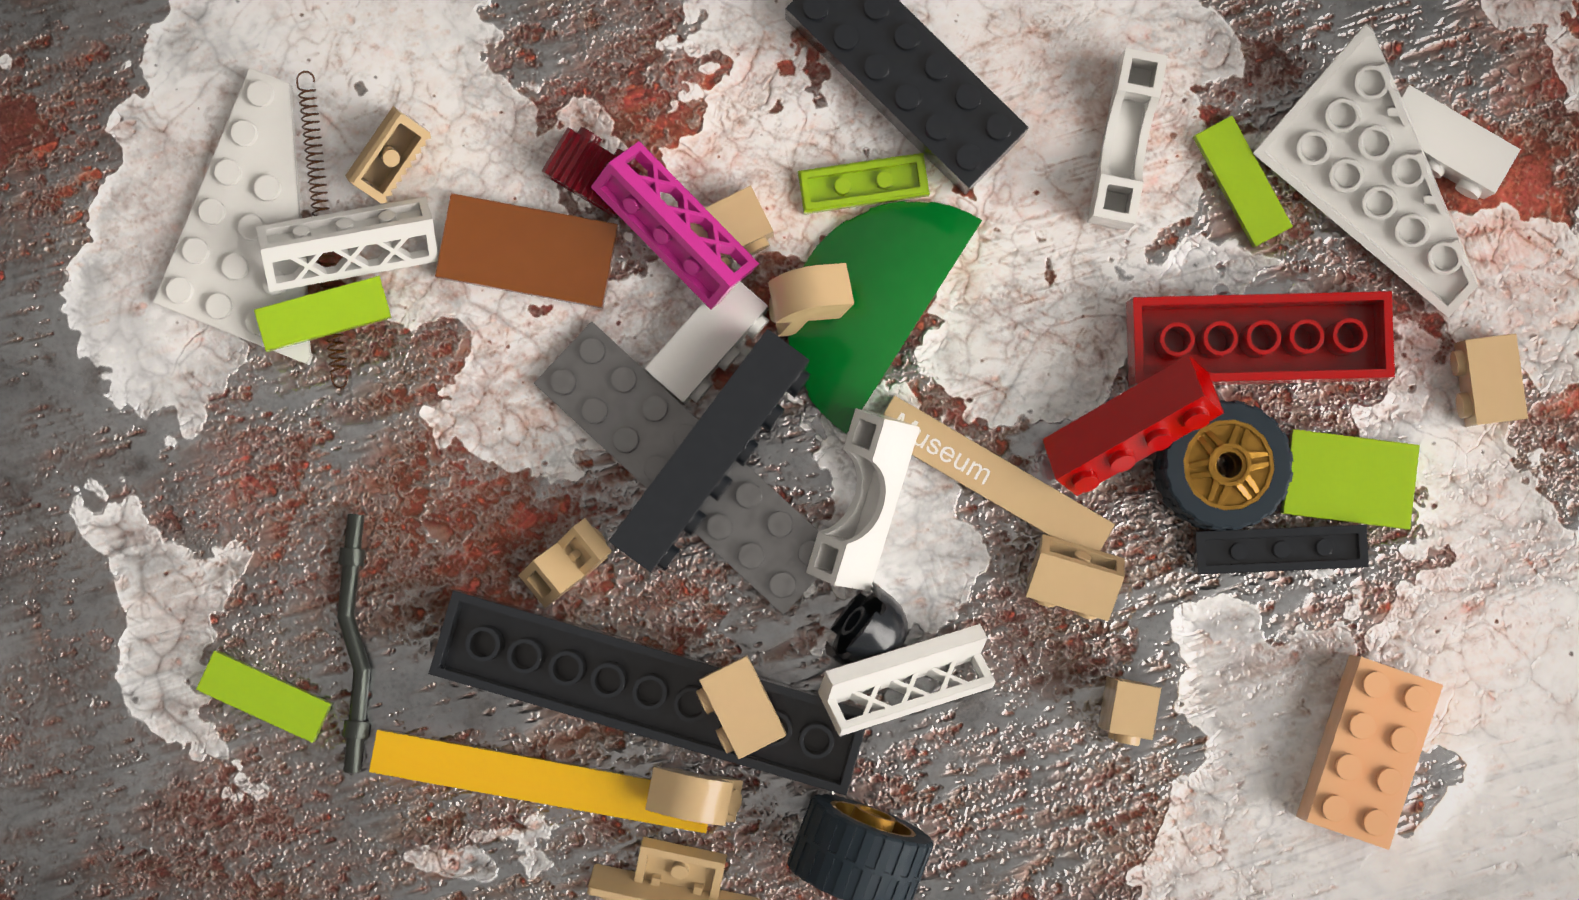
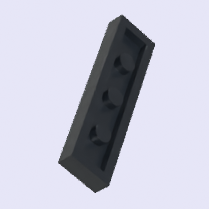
M1367 524L1193 532L1196 575L1369 567Z

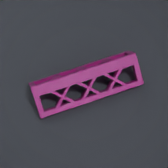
M640 141L610 161L591 186L710 310L717 306L730 290L759 264ZM635 158L647 170L648 177L638 175L627 163ZM660 192L670 194L677 201L678 207L668 206L661 199ZM690 222L700 224L707 231L708 238L699 237L691 229ZM720 253L730 255L741 268L733 272L721 260Z

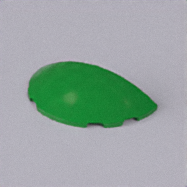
M899 201L870 208L869 211L841 223L817 245L803 267L846 263L854 305L839 319L807 321L796 334L788 336L789 345L810 360L806 371L811 375L804 385L808 391V397L821 414L845 434L849 431L855 409L862 410L981 224L982 220L956 207L937 202Z

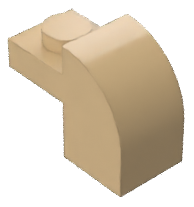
M846 263L802 267L785 272L768 282L771 295L769 315L771 321L776 322L778 336L796 334L807 321L839 319L854 305Z
M584 518L573 526L556 544L534 559L518 576L543 607L546 608L604 562L612 550L607 546L602 533L592 527Z
M653 767L645 810L698 823L726 826V822L736 821L737 812L742 804L741 790L743 780L726 776H707L679 768Z

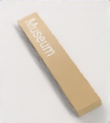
M895 395L883 414L920 427L911 456L1048 536L1100 551L1115 526L1114 523Z

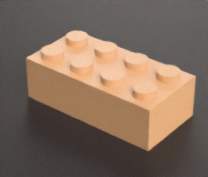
M1349 655L1296 817L1389 850L1443 685L1363 657Z

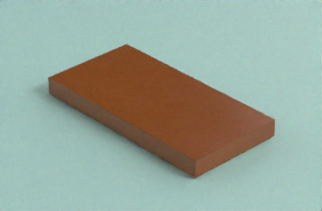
M451 193L435 277L603 309L619 225Z

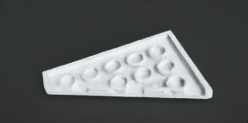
M1366 23L1254 150L1253 154L1449 318L1478 287V282L1373 28Z
M249 68L153 303L264 347L254 309L306 296L308 294V287L306 285L269 292L256 226L302 219L299 203L301 200L299 170L296 164L294 138L296 131L292 112L294 106L292 86L289 83ZM291 259L272 262L275 277L292 274L300 266V264ZM310 341L273 350L307 365H310L313 358Z

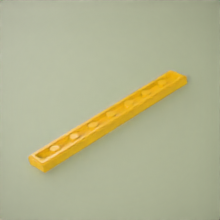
M378 729L376 732L369 769L371 773L707 833L708 824L678 819L645 810L651 778Z

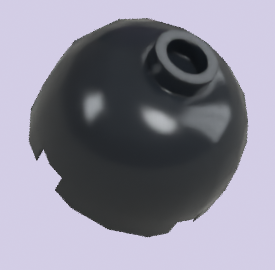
M871 586L873 593L868 597L861 592L856 595L842 610L831 628V631L837 634L833 645L826 641V655L842 666L907 646L904 642L908 633V621L903 608L890 594L878 586Z

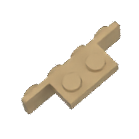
M647 837L642 839L636 872L595 864L587 889V894L600 897L603 900H761L757 897L720 890L727 854Z

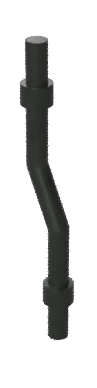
M347 514L344 548L340 547L338 559V564L342 565L337 619L353 668L349 719L344 720L342 737L346 738L343 772L347 773L361 772L364 739H368L370 722L366 721L371 667L355 619L359 566L364 567L365 550L361 549L365 515Z

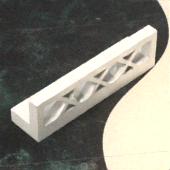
M426 197L256 226L269 292L438 262L433 219ZM422 235L426 237L427 249L408 252L401 248L408 238ZM378 244L385 248L384 252L375 259L367 260L358 255L366 245ZM334 251L343 256L336 266L323 267L316 263L323 253ZM291 259L300 264L292 274L276 277L274 275L272 262Z
M981 624L826 671L818 694L838 735H846L993 688L996 681L981 655L987 636ZM971 662L979 679L968 682L951 674L955 666ZM923 676L931 677L943 683L940 691L931 694L913 686L916 679ZM885 688L893 689L905 695L902 703L893 706L875 699L878 690ZM852 700L866 706L863 715L845 720L838 703Z

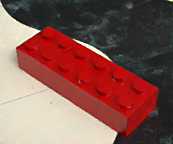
M1392 291L1133 297L1126 302L1128 387L1139 384L1187 355H1190L1209 373L1213 385L1384 381L1395 377Z

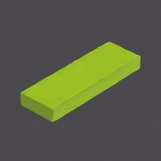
M1233 116L1220 121L1193 137L1253 248L1293 227Z
M924 153L798 171L804 215L928 197L930 195Z
M380 276L254 309L266 352L392 318Z
M218 650L213 651L196 690L311 743L316 741L333 704Z

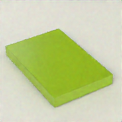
M1296 429L1290 430L1288 445L1293 454V477L1287 489L1288 493L1284 501H1282L1280 514L1410 530L1420 445Z

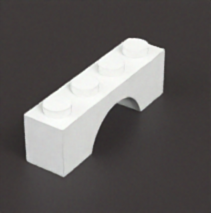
M1125 48L1119 57L1087 223L1127 231L1136 224L1144 183L1143 166L1154 113L1161 95L1168 59L1166 55Z
M855 409L843 448L851 457L856 469L855 494L844 516L830 528L818 532L806 570L807 574L835 586L870 591L920 427L893 417Z

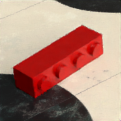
M1187 355L1042 440L1055 479L1078 496L1094 490L1101 482L1117 473L1131 469L1137 462L1156 451L1168 448L1174 441L1188 433L1207 426L1211 420L1224 414L1209 373L1190 355Z

